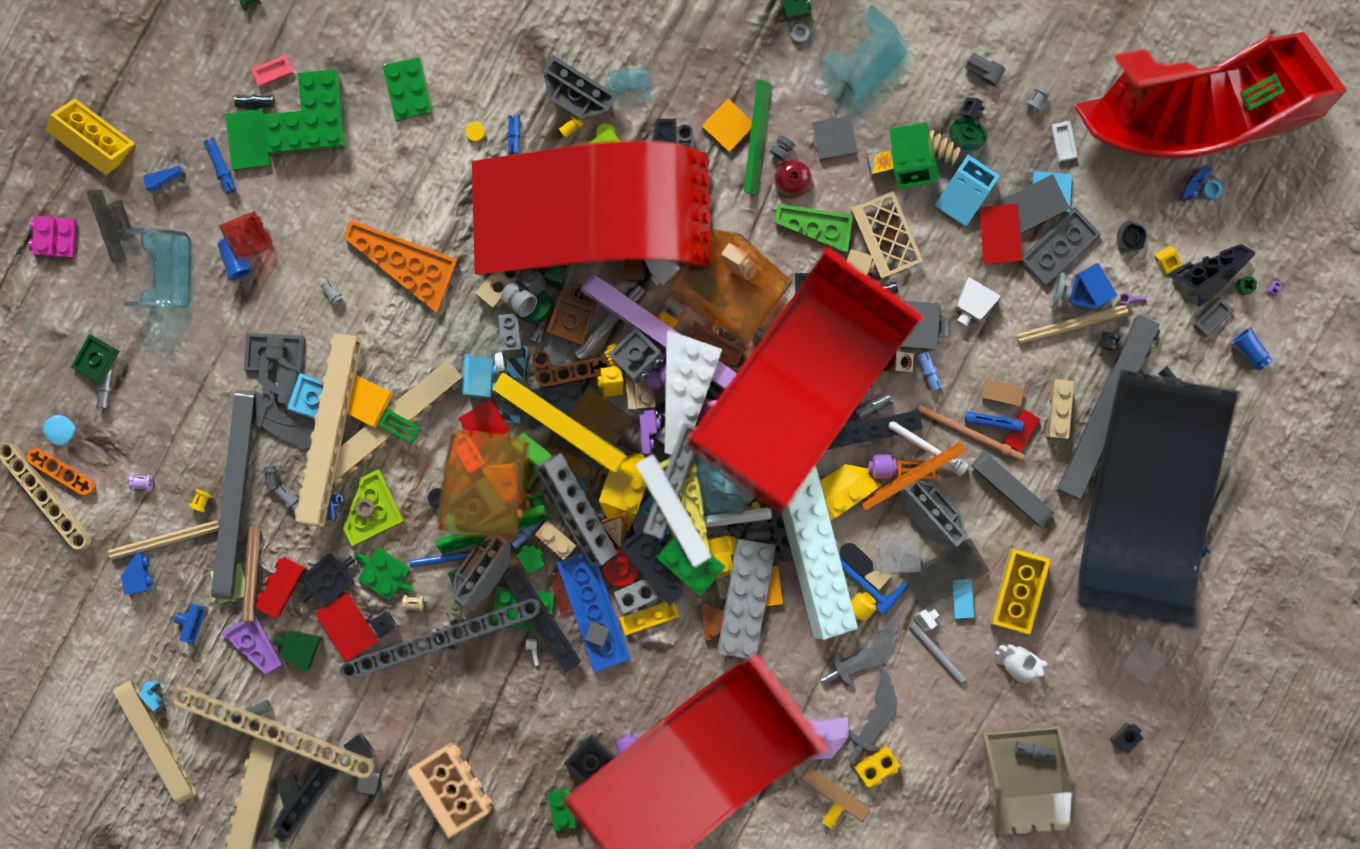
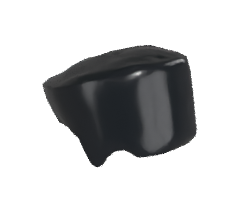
M1133 221L1123 223L1118 229L1116 236L1118 246L1127 252L1144 248L1147 234L1145 228Z

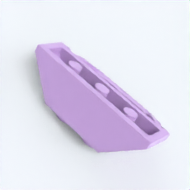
M848 717L808 720L813 725L815 733L824 739L825 746L828 748L823 754L809 760L833 758L849 738Z

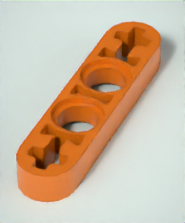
M33 448L27 453V460L31 465L77 493L90 495L94 492L95 483L92 479L44 450ZM39 453V457L46 461L43 463L42 461L35 460L34 462L33 454ZM52 461L58 465L55 472H50L48 469V465ZM68 471L74 474V479L71 482H67L64 478L65 473ZM77 481H80L81 483L88 482L87 486L90 487L89 490L83 491V486H81L80 484H76Z

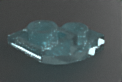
M621 69L608 72L610 90H648L651 87L649 69Z

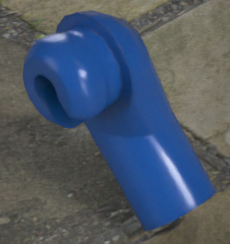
M335 493L330 497L327 509L328 521L337 519L336 509L344 499L341 494Z

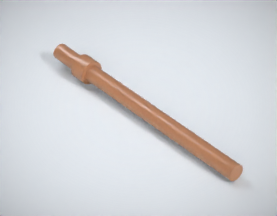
M922 405L918 408L921 414L1000 451V454L1006 457L1008 455L1019 461H1022L1024 458V454L1012 449V446L1006 443L1001 444Z

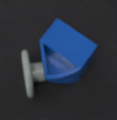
M1098 262L1071 278L1070 286L1065 285V273H1060L1053 288L1050 308L1052 310L1056 309L1062 299L1063 301H1069L1075 307L1092 311L1118 295Z

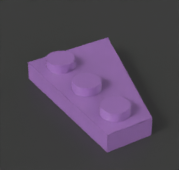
M254 614L253 622H244L242 620L221 632L264 674L283 664L256 614Z

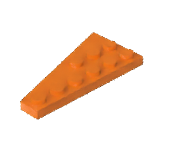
M350 220L344 238L438 314L458 260Z

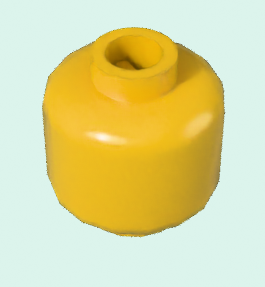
M866 592L857 593L851 600L856 621L868 620L876 610L875 599Z

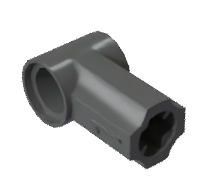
M974 52L965 66L968 70L981 76L984 82L995 87L1006 71L1005 67L994 61L990 62Z

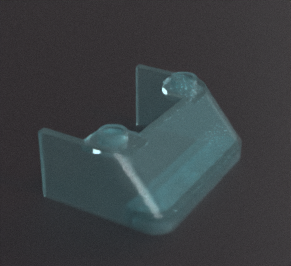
M149 227L125 230V234L141 235V244L144 250L154 252L153 290L143 291L140 301L124 302V306L146 309H181L188 307L191 301L190 236L185 232Z

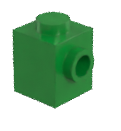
M527 544L519 549L520 553L517 556L528 575L546 565L542 559L545 555L540 547L536 548L535 545L530 547Z

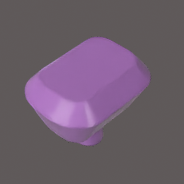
M1273 281L1268 289V293L1272 296H1278L1282 289V284L1278 281Z

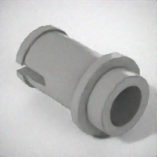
M330 279L320 285L328 296L329 303L335 305L343 299L342 293L337 291Z

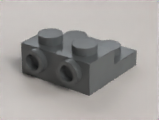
M636 327L608 354L637 384L640 381H646L650 376L649 372L653 368H659L663 364V358L665 357Z

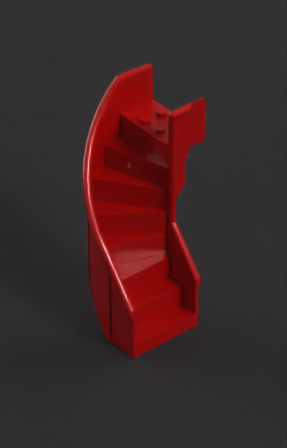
M1300 32L1278 37L1267 35L1220 64L1200 69L1187 62L1165 65L1164 62L1157 64L1147 49L1115 54L1113 58L1123 70L1120 77L1103 98L1077 103L1074 108L1091 136L1111 147L1141 156L1180 159L1210 155L1238 145L1274 138L1278 135L1297 130L1326 116L1328 111L1347 92V89L1306 33ZM1276 74L1277 80L1280 82L1284 92L1256 108L1248 110L1239 93ZM1273 81L1247 94L1246 97L1249 98L1250 96L1258 93L1266 87L1274 84ZM1274 88L1268 91L1267 93L1259 96L1258 98L1250 101V105L1260 100L1261 98L1267 96L1268 94L1276 91L1277 89Z

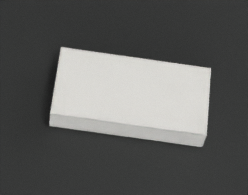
M1071 122L1052 124L1051 131L1058 163L1077 159L1078 155Z

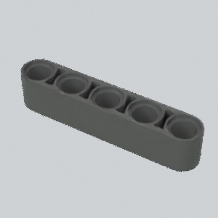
M983 451L971 464V467L1039 527L1042 528L1054 514L1046 504L986 452Z

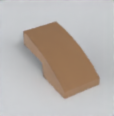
M985 379L981 398L1021 407L1025 388Z

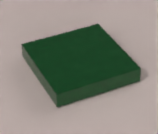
M89 334L71 368L102 385L120 351Z

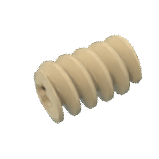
M932 129L930 137L934 154H938L937 160L940 161L944 157V164L946 165L951 161L952 168L961 152V148L958 146L954 148L953 141L947 144V137L940 140V133L934 137V130Z

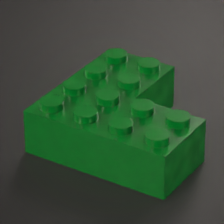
M336 69L298 73L301 111L263 114L266 151L270 156L346 149L340 75Z

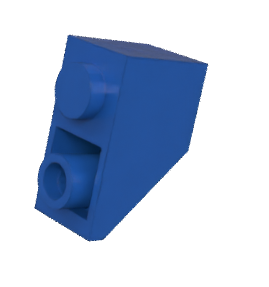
M136 553L121 575L124 595L152 590L153 578L148 572L150 561L145 553Z

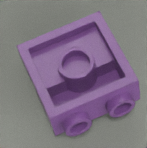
M655 410L643 411L644 415H640L643 455H651V450H654V439L650 438V435H657V431L661 430L660 418H656Z

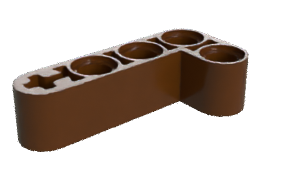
M537 350L532 356L536 381L543 387L599 376L600 368H593L594 373H591L589 362H593V366L599 364L598 361H602L604 364H607L604 368L610 367V363L605 357H595L551 366L549 354L545 350ZM544 354L546 362L543 364L537 363L535 360L536 355ZM581 364L588 367V371L584 375L577 372V367ZM562 368L569 371V376L565 379L560 378L558 375L559 370ZM541 373H548L550 380L542 382L539 378Z

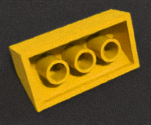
M75 98L50 114L45 130L104 175L116 169L135 144Z

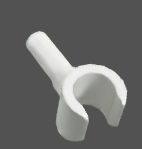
M527 639L526 650H532L534 665L537 666L539 665L537 641L535 639Z

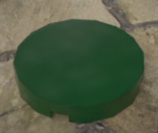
M959 118L951 125L949 136L953 143L962 149L970 151L979 150L984 146L987 139L985 128L980 123H974L975 120Z
M545 289L536 297L537 305L528 316L520 317L518 315L523 322L536 324L548 317L553 302Z

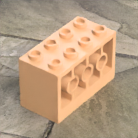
M452 742L408 770L409 775L448 837H451L489 813L492 809L491 804H493L488 794L484 795L480 789L482 784L477 777L473 778L470 773L472 768L467 761L464 762L460 757L462 754L461 750L456 744L453 745ZM441 767L446 769V775L440 772ZM451 784L457 787L456 791L450 788ZM461 800L467 803L466 807L461 806Z

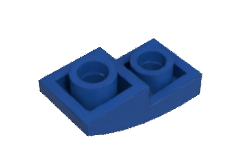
M1208 164L1197 171L1187 182L1179 198L1181 201L1186 198L1191 200L1198 195L1197 190L1201 188L1198 182L1201 183L1209 177L1207 173L1212 170Z

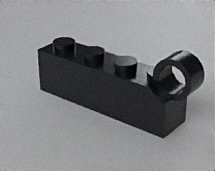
M321 762L273 826L277 829L273 837L281 843H284L287 838H291L338 773Z

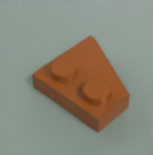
M702 603L705 641L718 640L724 611Z

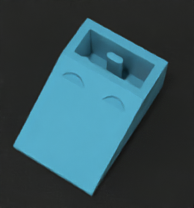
M967 155L934 206L959 223L967 226L1000 175Z

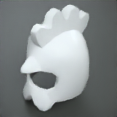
M1000 646L998 651L995 652L996 663L1004 665L1008 673L1023 684L1029 683L1035 676H1042L1044 674L1042 667H1047V662L1020 646Z

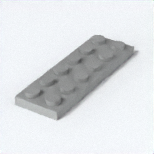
M743 539L736 540L717 648L718 654L748 658L757 654L776 545Z

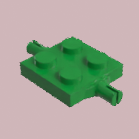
M380 547L376 549L373 556L369 559L360 552L357 554L355 559L364 564L363 571L357 580L388 600H391L399 589H402L409 595L414 588L405 583L406 575L411 567Z

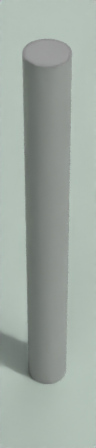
M916 622L911 623L909 627L955 679L962 684L966 678Z

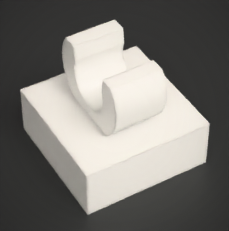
M925 609L918 612L913 618L921 629L927 632L937 625L934 619L939 614L935 609L929 612Z

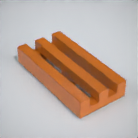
M897 460V478L902 476L901 472H909L914 469L901 468V464H922L926 460ZM936 470L932 472V476H924L919 480H936Z

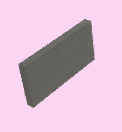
M1074 207L1022 256L1023 261L1021 262L1046 287L1088 248L1101 233Z

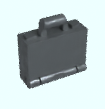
M903 301L916 309L924 317L900 348L937 350L938 338L948 336L949 320L939 316L941 314L940 303ZM939 321H941V333H938Z

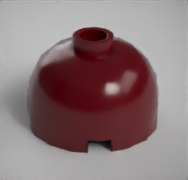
M798 160L783 162L777 168L774 175L775 187L782 196L787 198L801 197L809 190L812 183V174L809 167Z

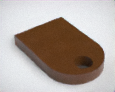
M571 284L560 292L546 333L582 346L596 307V302L586 295L583 299H577L574 292L576 289H580L582 284Z

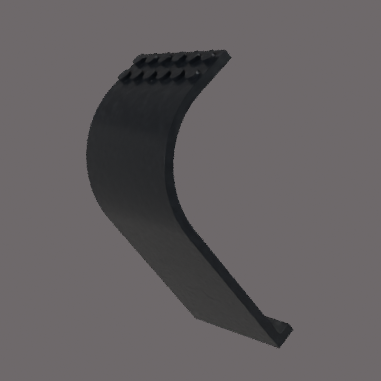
M1120 369L1084 538L1077 583L1076 605L1083 609H1098L1103 613H1118L1126 618L1131 616L1137 617L1146 622L1151 620L1157 621L1165 626L1176 625L1185 630L1197 628V587L1202 552L1234 412L1239 401V391Z

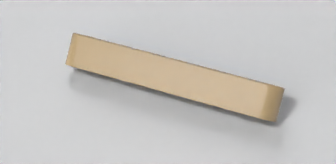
M10 443L1 444L0 460L73 549L88 548L91 544L90 535L35 467L28 462L27 457L18 446ZM8 447L12 450L9 457L5 455V450ZM19 462H22L24 465L21 472L17 469ZM31 477H34L36 482L35 485L31 487L29 484V479ZM44 491L48 495L46 501H42L41 494ZM55 506L59 507L60 509L58 516H55L53 514V508ZM67 521H70L72 524V527L69 531L65 529V523ZM79 536H82L84 539V542L81 546L77 544V538Z
M130 679L116 687L114 694L173 800L180 805L196 795L195 788L149 706L138 695L140 693L139 688Z

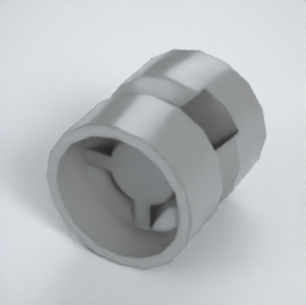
M518 282L508 284L501 294L502 302L509 308L512 307V310L520 317L528 316L537 305V298Z

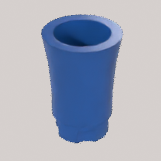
M230 236L220 240L217 246L228 280H238L252 273L253 268L245 258L235 237Z
M1252 327L1241 332L1230 343L1258 371L1264 369L1272 362L1269 352L1262 345Z

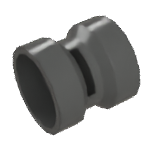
M779 135L776 145L772 146L769 152L778 159L786 161L789 151L794 149L795 144L785 136Z

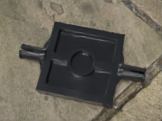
M332 552L327 554L301 576L307 585L308 591L300 599L306 603L314 596L324 606H327L355 583L347 569L356 562L355 559H352L353 557L350 555L345 561L341 562L337 560Z

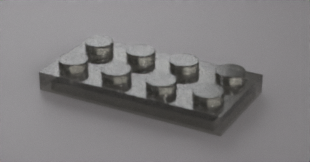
M969 538L960 543L956 548H951L905 574L903 577L923 610L988 573L990 570L973 541Z

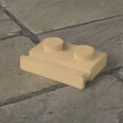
M624 371L622 377L627 411L654 409L656 407L654 391L649 388L647 381H640L637 384Z

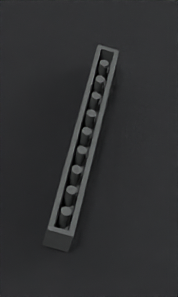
M1141 315L1135 316L1057 490L1076 499H1081L1082 496L1085 497L1087 494L1089 479L1094 478L1097 472L1095 466L1097 462L1101 461L1120 369L1142 373L1145 366L1142 363L1145 357L1148 358L1151 354L1152 347L1150 346L1152 341H1156L1160 334L1158 329L1159 323Z

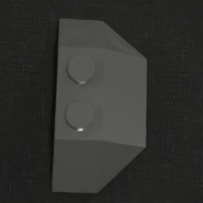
M554 55L543 70L549 100L581 120L608 112L618 97L612 91Z
M917 480L903 490L907 514L932 541L956 548L967 537L961 513L936 485Z
M495 533L475 544L455 573L452 597L464 607H468L489 596L510 565V542Z

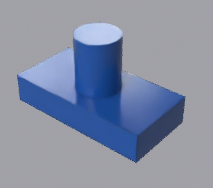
M191 603L188 615L180 612L175 615L174 622L184 626L179 638L180 641L195 643L207 608L206 606Z

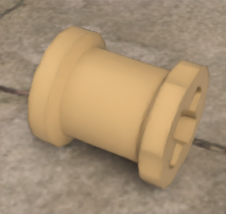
M404 595L403 612L409 610L423 613L424 596L417 598Z

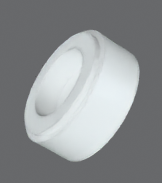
M502 352L496 353L497 371H506V363Z

